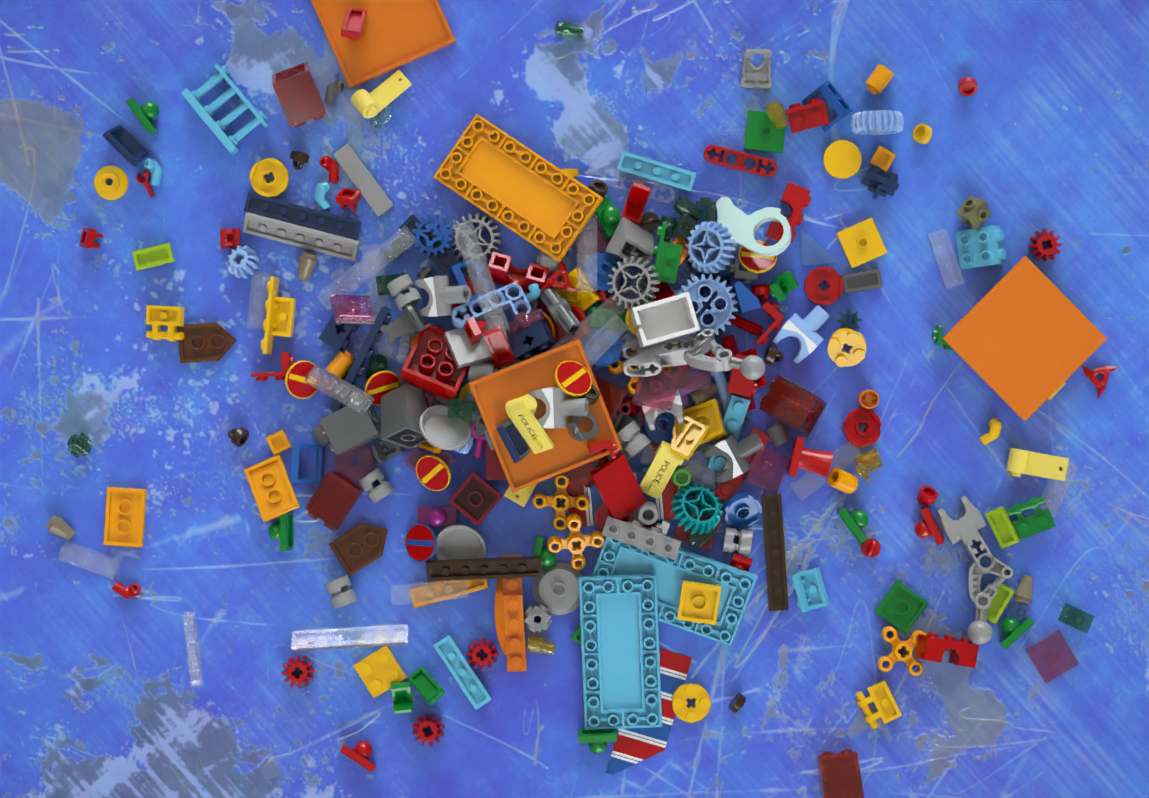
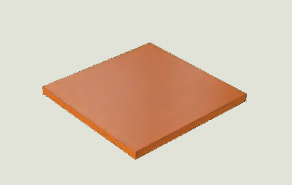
M311 0L350 89L456 42L438 0ZM348 8L367 10V18L363 28L364 33L358 40H350L347 37L341 36V29Z
M1024 256L942 338L1023 421H1026L1107 340L1027 256Z
M580 339L469 382L512 493L610 454L607 448L605 449L606 453L594 456V453H589L587 445L611 439L612 443L616 442L618 451L622 449ZM564 361H575L583 365L591 375V386L595 387L600 394L594 405H588V411L597 421L598 434L591 439L577 442L570 436L567 427L543 428L555 445L554 448L534 454L528 445L531 452L521 461L514 463L495 427L496 424L509 418L505 409L506 403L529 394L531 390L559 387L555 380V370ZM566 394V399L578 398V396ZM534 397L537 402L534 417L540 419L546 413V405L541 399ZM567 416V421H569L573 416ZM583 417L578 422V428L581 432H589L593 428V422L590 418Z

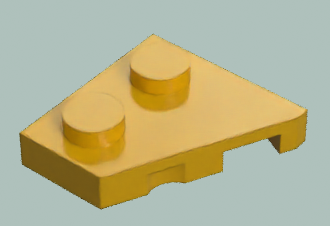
M683 415L684 423L678 424V420L674 416L671 452L689 460L709 431L708 426Z

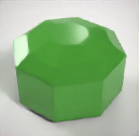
M678 467L672 474V481L677 486L685 487L691 481V473L686 468Z

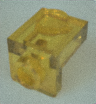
M876 448L854 458L857 464L854 467L859 478H864L865 482L870 481L867 475L868 472L883 466Z

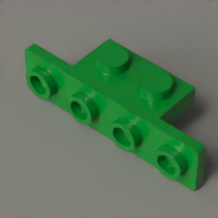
M663 222L662 226L658 225L656 237H659L660 240L659 245L654 246L653 256L656 257L655 265L651 264V266H655V270L652 273H659V276L654 278L655 280L675 284L683 245L663 242L667 222Z

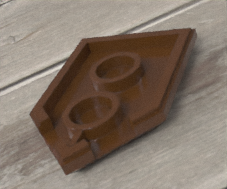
M217 322L177 326L178 332L184 333V339L178 340L180 364L219 361L237 341Z
M361 523L329 544L349 577L383 555L388 529Z

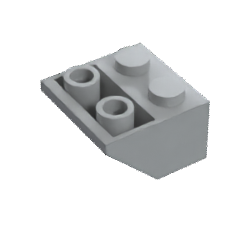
M622 217L605 252L622 262L623 258H628L630 261L631 256H634L636 261L639 257H642L643 263L646 260L651 261L654 251L653 234ZM632 267L634 269L643 271L639 267Z

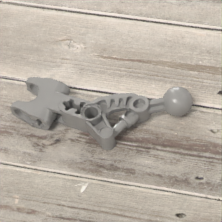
M705 329L693 337L668 340L641 349L638 339L627 342L622 346L623 357L629 359L623 363L624 374L631 377L654 376L660 373L661 367L686 364L697 369L712 372L729 371L732 368L739 369L742 375L749 380H757L765 372V363L762 358L757 355H749L744 359L733 357L731 350L724 349L715 342V335L712 329ZM628 348H635L637 351L629 353L626 350ZM712 349V354L714 355V357H709L704 354ZM638 365L636 370L628 369L629 366Z
M966 496L959 498L964 511L959 520L951 519L943 509H939L936 512L942 530L949 542L954 545L961 541L972 559V563L968 567L967 589L969 599L976 607L975 621L968 628V637L973 643L981 645L989 642L993 634L992 627L987 623V608L990 607L992 598L997 594L998 587L1005 579L1013 576V569L992 556L978 532L986 527V523L979 510L973 506ZM972 540L974 542L978 541L977 549L979 552L984 550L985 553L975 556V554H978L976 548H971ZM984 556L989 559V565L985 568L980 565V559ZM990 573L998 576L992 584H988L981 592L980 583L983 574Z

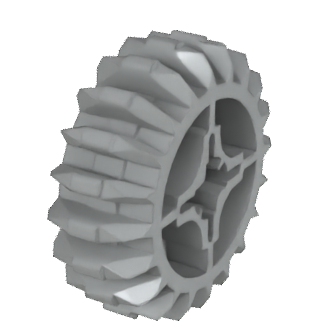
M471 213L468 214L469 220L467 221L462 216V224L455 221L458 229L451 227L455 235L451 234L450 237L455 239V241L450 242L449 245L456 246L452 253L454 254L459 251L456 258L461 259L464 256L463 262L468 261V259H477L479 265H482L481 259L484 258L485 262L488 263L489 260L486 256H492V250L498 252L499 248L494 245L501 244L500 240H495V237L501 236L499 232L494 233L498 226L495 225L491 228L494 221L491 219L486 223V215L480 220L479 213H476L475 219L472 218ZM478 224L475 231L471 233L462 231L468 225ZM484 227L490 232L491 243L481 237ZM478 233V239L483 243L479 242L472 245V240L467 236L471 237ZM459 236L468 240L469 244L466 253L460 247ZM478 246L488 248L482 254L471 255Z
M631 256L630 261L628 258H623V263L618 261V269L615 267L611 268L615 273L614 275H608L609 278H613L612 282H607V285L613 286L608 292L615 293L612 296L613 300L619 298L618 305L621 306L624 303V308L628 309L630 305L631 308L637 307V304L641 306L644 305V302L646 304L651 303L649 297L652 299L656 298L652 293L653 291L659 292L658 288H654L655 284H660V281L654 279L659 276V273H652L655 270V266L649 267L650 261L646 260L643 263L642 257H639L636 261V258ZM639 267L643 272L634 276L627 269ZM621 276H623L625 282L623 286L620 288V279ZM647 277L648 284L645 291L642 284ZM632 279L637 280L635 287L630 285ZM633 290L640 297L629 299L624 294Z

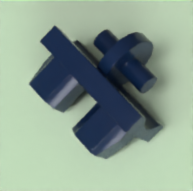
M872 165L869 171H866L861 183L867 185V190L873 192V199H876L878 195L883 197L886 194L893 196L899 187L897 183L898 175L888 172L886 178L879 176L881 168Z

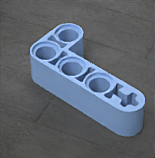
M512 283L456 307L452 311V325L459 329L464 327L466 319L474 317L475 321L478 322L508 309L515 321L524 323L530 318L531 307L520 285ZM510 292H516L518 296L513 298L510 297L508 294ZM499 300L501 303L499 305H493L491 301ZM480 307L483 309V311L481 313H475L473 309ZM522 308L525 309L527 312L525 314H519L517 310Z

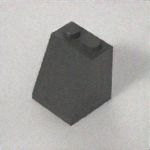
M403 384L401 387L381 396V439L407 449H412L427 442L419 428L420 417L427 409L421 389L414 387L412 384Z
M359 399L320 420L322 424L320 425L321 431L325 436H328L330 440L329 447L336 455L345 454L381 437V421L373 404L367 399Z

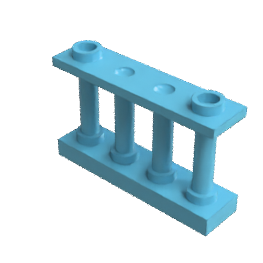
M216 63L214 66L219 71L196 91L193 90L191 92L186 88L181 94L227 150L234 155L239 151L236 147L238 141L260 123L267 128L269 126L266 122L268 118L261 110L257 112L229 78L231 73L224 65L220 67ZM224 78L231 87L209 106L205 105L203 107L199 102L201 96ZM237 93L243 100V103L221 121L218 120L216 122L212 118L213 112ZM249 108L256 117L236 134L228 137L224 132L225 127Z

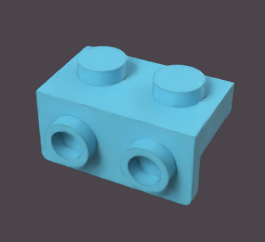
M819 567L800 571L792 575V587L796 590L797 605L801 608L802 613L829 605Z

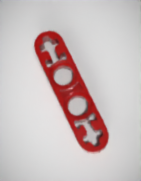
M716 145L708 146L703 152L705 161L711 164L767 178L772 177L777 172V164L771 159ZM714 149L715 154L721 155V151L725 153L723 154L722 162H719L720 157L709 159L710 156L707 152ZM727 154H734L736 156L734 164L726 162L725 157ZM751 158L754 160L755 166L753 169L745 167L744 161ZM759 161H762V166H767L769 163L771 168H774L769 174L763 168H760L759 172L756 171Z

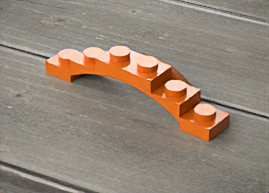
M521 554L502 555V557H521ZM501 578L497 581L494 605L497 637L501 649L507 658V672L527 671L522 578Z

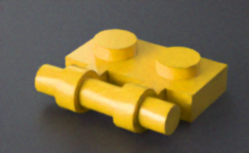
M146 305V324L152 325V330L146 332V337L157 341L161 339H168L169 341L183 340L184 333L178 332L177 326H184L185 307ZM161 325L168 326V331H162Z
M885 680L868 687L867 690L870 695L864 697L862 691L855 693L858 700L857 705L859 708H862L865 714L864 719L866 723H869L871 729L879 726L876 721L878 718H881L883 723L886 724L902 716ZM871 702H874L877 711L872 713L868 705Z

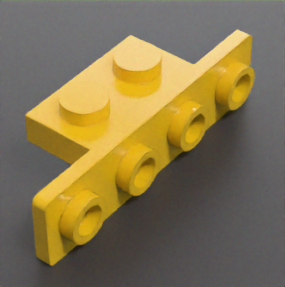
M273 276L270 277L267 283L269 295L268 300L265 302L267 314L266 319L263 321L265 333L261 341L263 354L272 355L274 336L293 337L296 299L278 297L280 278Z

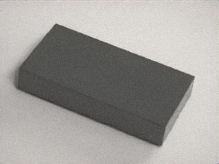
M879 268L840 275L843 279L844 294L883 287Z

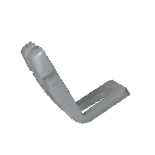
M745 50L742 68L743 77L741 78L742 88L757 87L759 89H770L772 87V79H770L771 50ZM760 53L764 55V61L758 68L749 59L752 54Z

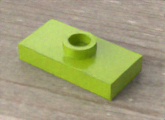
M171 243L132 252L136 271L175 262Z
M1004 506L985 513L1001 549L1020 541Z
M1004 584L998 587L997 594L992 598L990 607L987 608V620L994 624L997 623L1015 593L1013 589Z

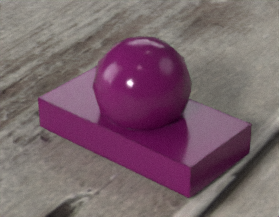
M454 506L418 507V524L423 523L436 527L457 525V509Z

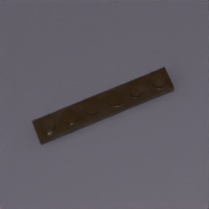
M781 493L761 495L768 609L769 611L789 610Z
M542 556L428 560L426 562L428 581L543 577L544 574Z

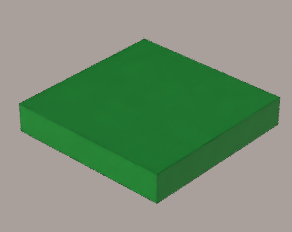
M896 580L874 611L907 634L929 603Z

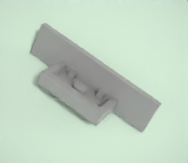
M608 516L602 535L672 560H676L682 541L667 537V534L662 532L663 529L656 526H651V528L645 527L641 521L634 519L633 522H624Z

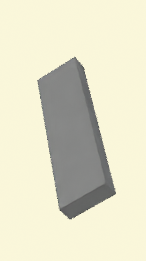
M348 143L332 154L358 190L361 191V194L378 217L394 207L391 200Z

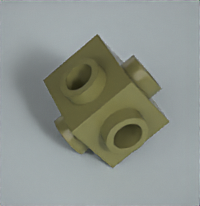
M970 196L956 212L964 225L975 230L992 213L984 199H977L973 196Z

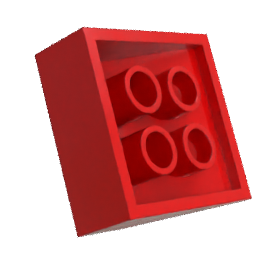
M431 324V326L419 332L402 368L400 380L454 402L469 366L457 368L444 336L447 331Z

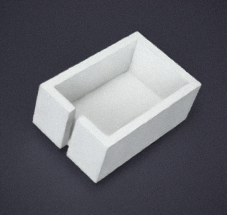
M689 292L637 306L629 311L634 328L638 327V330L635 332L640 349L693 334L700 330Z

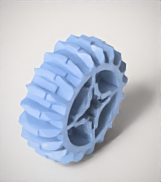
M891 110L858 112L852 115L851 121L852 132L859 135L896 134L903 130L904 125L903 114L899 111Z
M715 221L701 222V225L695 226L696 230L690 231L692 236L687 237L689 244L685 245V247L689 248V251L685 254L690 256L688 261L693 263L692 267L697 268L699 272L706 274L718 273L719 270L725 269V265L731 264L729 258H734L731 252L736 250L732 247V244L736 241L730 239L733 234L728 232L729 228L723 226L722 223H716Z

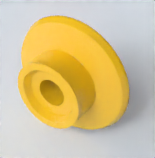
M105 166L96 173L94 188L102 198L116 200L127 191L128 177L117 166ZM112 179V185L108 186L107 181Z

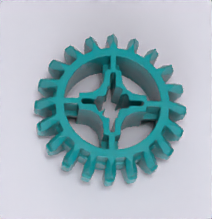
M694 482L691 485L687 484L685 487L680 488L673 496L674 500L671 502V506L674 508L671 510V513L676 514L673 520H679L678 526H685L684 531L690 529L691 534L697 531L699 535L703 532L708 533L721 521L720 517L723 515V511L720 509L723 504L718 503L720 497L714 496L716 491H709L710 486L704 488L703 483L697 486ZM689 496L695 497L694 500H685V498ZM709 516L708 520L699 521L700 517Z

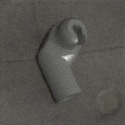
M338 79L330 83L326 89L324 103L334 105L335 95L346 89V82Z

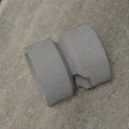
M409 274L402 275L387 284L390 294L396 297L394 301L400 311L405 310L406 305L416 300L419 302L422 299L418 290L413 288L414 283Z
M635 420L617 433L619 442L626 445L625 450L631 457H634L651 443L646 434L640 433L641 428Z
M377 468L359 481L364 491H369L368 496L374 504L395 490L389 481L384 480L385 475L380 468ZM377 481L380 485L373 488L372 483Z
M725 527L722 552L733 553L736 550L738 554L750 555L753 531L741 529L738 532L736 528ZM734 538H738L737 544L733 543Z
M348 575L324 584L328 594L332 595L331 602L334 609L341 608L358 600L355 591L350 589L352 584Z

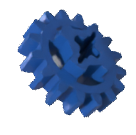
M428 214L427 220L421 217L422 223H415L418 228L417 230H412L416 234L415 237H412L413 241H417L414 245L415 248L421 247L420 253L423 254L427 251V256H431L433 252L438 257L439 251L445 254L444 248H451L448 243L449 241H454L450 237L451 234H454L453 230H449L452 226L451 223L445 224L446 218L443 217L439 220V215L437 214L434 219L430 214ZM431 223V224H430V227H428L427 229L423 230L424 226H426L427 224ZM439 225L444 228L445 234L441 233ZM434 232L435 234L440 236V238L437 237L432 239L431 237L426 235V233L429 234ZM421 237L425 238L427 246L422 243ZM443 241L441 246L435 248L437 243Z

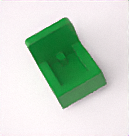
M788 270L773 278L770 284V292L774 298L781 302L787 298L790 291L798 288L799 284L791 271Z
M936 325V328L932 330L934 345H942L945 350H953L942 339L943 325Z
M410 682L391 683L394 714L413 712V695Z

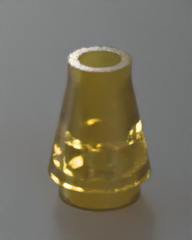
M779 100L764 107L766 109L765 113L778 130L789 125L782 103L780 104Z
M536 634L529 635L526 642V650H529L530 653L553 655L556 644Z

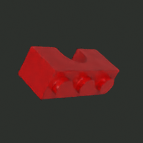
M791 182L787 184L780 202L788 205L791 210L790 218L787 220L792 234L790 243L793 242L796 236V232H794L796 224L800 225L804 214H801L804 207H808L812 198L809 196L810 190ZM771 221L765 237L779 242L784 233L783 226L778 222Z
M497 252L492 253L485 278L487 281L504 286L515 283L528 293H530L529 285L537 283L539 289L544 286L549 270L548 267L530 262L529 268L518 269L512 265V257Z
M927 632V635L919 634L915 653L916 658L941 663L944 652L949 650V663L975 668L979 645L972 643L970 639L961 637L959 641L955 640V636L944 635L941 638L938 637L939 634Z

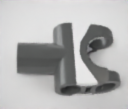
M756 432L739 442L733 433H728L704 448L702 455L704 458L717 455L725 457L724 467L720 470L721 472L715 475L717 482H725L748 471L751 466L746 457L764 448Z

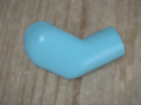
M147 158L144 160L143 166L152 174L150 185L159 187L163 170L155 159Z
M327 182L318 183L314 193V199L323 212L331 207L325 198L326 192L330 189Z
M537 283L528 287L530 293L526 295L529 304H533L541 294V289H539Z

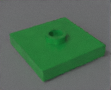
M748 110L744 149L783 153L787 114Z

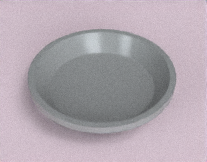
M431 406L422 413L419 420V428L423 437L431 445L439 449H460L468 443L471 437L472 429L469 420L462 412L451 406Z
M452 525L446 527L436 538L435 557L437 560L486 557L487 549L484 539L476 530L469 526Z
M556 562L551 566L544 567L543 577H535L533 584V594L539 606L540 604L546 606L550 610L549 613L553 615H565L576 610L580 606L579 577L582 576L581 573L570 564Z

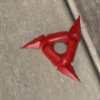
M562 261L559 263V270H556L550 278H547L542 288L544 290L552 286L568 292L580 291L570 285L568 270ZM557 277H562L563 283H559Z
M1081 365L1086 377L1098 387L1097 399L1106 388L1105 385H1107L1109 373L1120 368L1104 366L1090 370ZM1098 373L1102 374L1100 381L1096 378Z

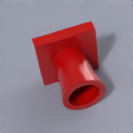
M795 437L787 475L796 477L799 468L827 478L833 452L803 448L805 439Z

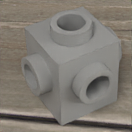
M537 604L533 607L529 606L524 613L526 617L524 622L527 623L525 626L534 633L536 630L539 633L542 629L546 631L552 623L550 620V610L543 604H540V606ZM535 616L541 617V621L539 623H536L534 621Z

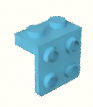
M1000 226L980 227L977 230L968 229L956 233L961 269L1005 264L1006 251L1002 243L1004 234Z

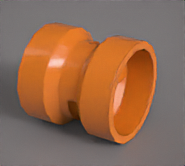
M864 390L860 392L857 398L858 404L864 409H873L879 403V396L874 390Z

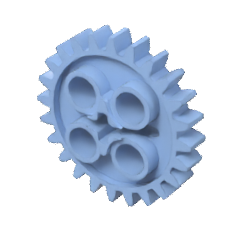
M702 274L701 280L694 276L693 283L687 280L689 286L681 285V288L684 290L683 293L689 292L691 301L697 303L698 309L695 311V314L703 308L701 304L703 301L707 302L715 291L718 292L716 297L709 303L711 308L709 310L705 309L697 321L700 333L705 329H712L716 335H719L718 329L726 331L724 325L731 326V323L728 321L729 318H736L732 315V312L738 311V309L733 308V305L737 304L738 301L732 300L736 293H729L732 286L726 288L727 281L724 280L722 283H719L720 277L717 276L713 280L712 274L709 275L708 279ZM703 286H707L710 289V294L707 297H702L699 293L700 288ZM722 298L725 301V306L719 310L715 307V301ZM705 314H711L713 317V321L709 325H705L702 321Z

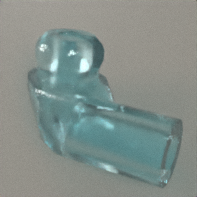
M393 103L388 104L382 109V113L379 116L376 115L370 118V124L375 127H381L388 122L391 117Z

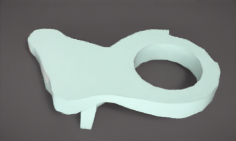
M721 197L716 202L717 222L729 228L728 232L733 234L730 239L736 241L732 244V247L737 248L739 244L756 254L771 257L784 252L789 246L792 238L791 227L786 217L781 214V209L766 207L746 215L733 205L730 198ZM769 221L780 223L783 226L784 233L778 243L772 246H762L756 242L755 234L760 225Z

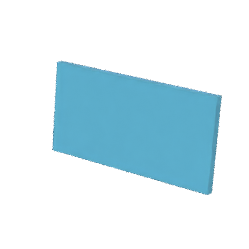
M609 537L605 538L592 576L656 573L658 621L728 646L732 645L758 575L682 548L679 549L676 560H672ZM683 580L721 586L716 625L677 619Z
M657 574L579 577L585 730L662 727Z

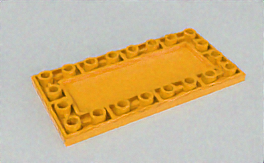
M478 114L475 115L433 176L434 179L559 263L604 199Z

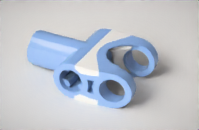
M816 305L804 319L797 313H794L780 328L772 341L777 344L787 336L796 338L800 348L797 353L798 355L793 361L798 364L823 341V338L816 331L830 316L819 305Z

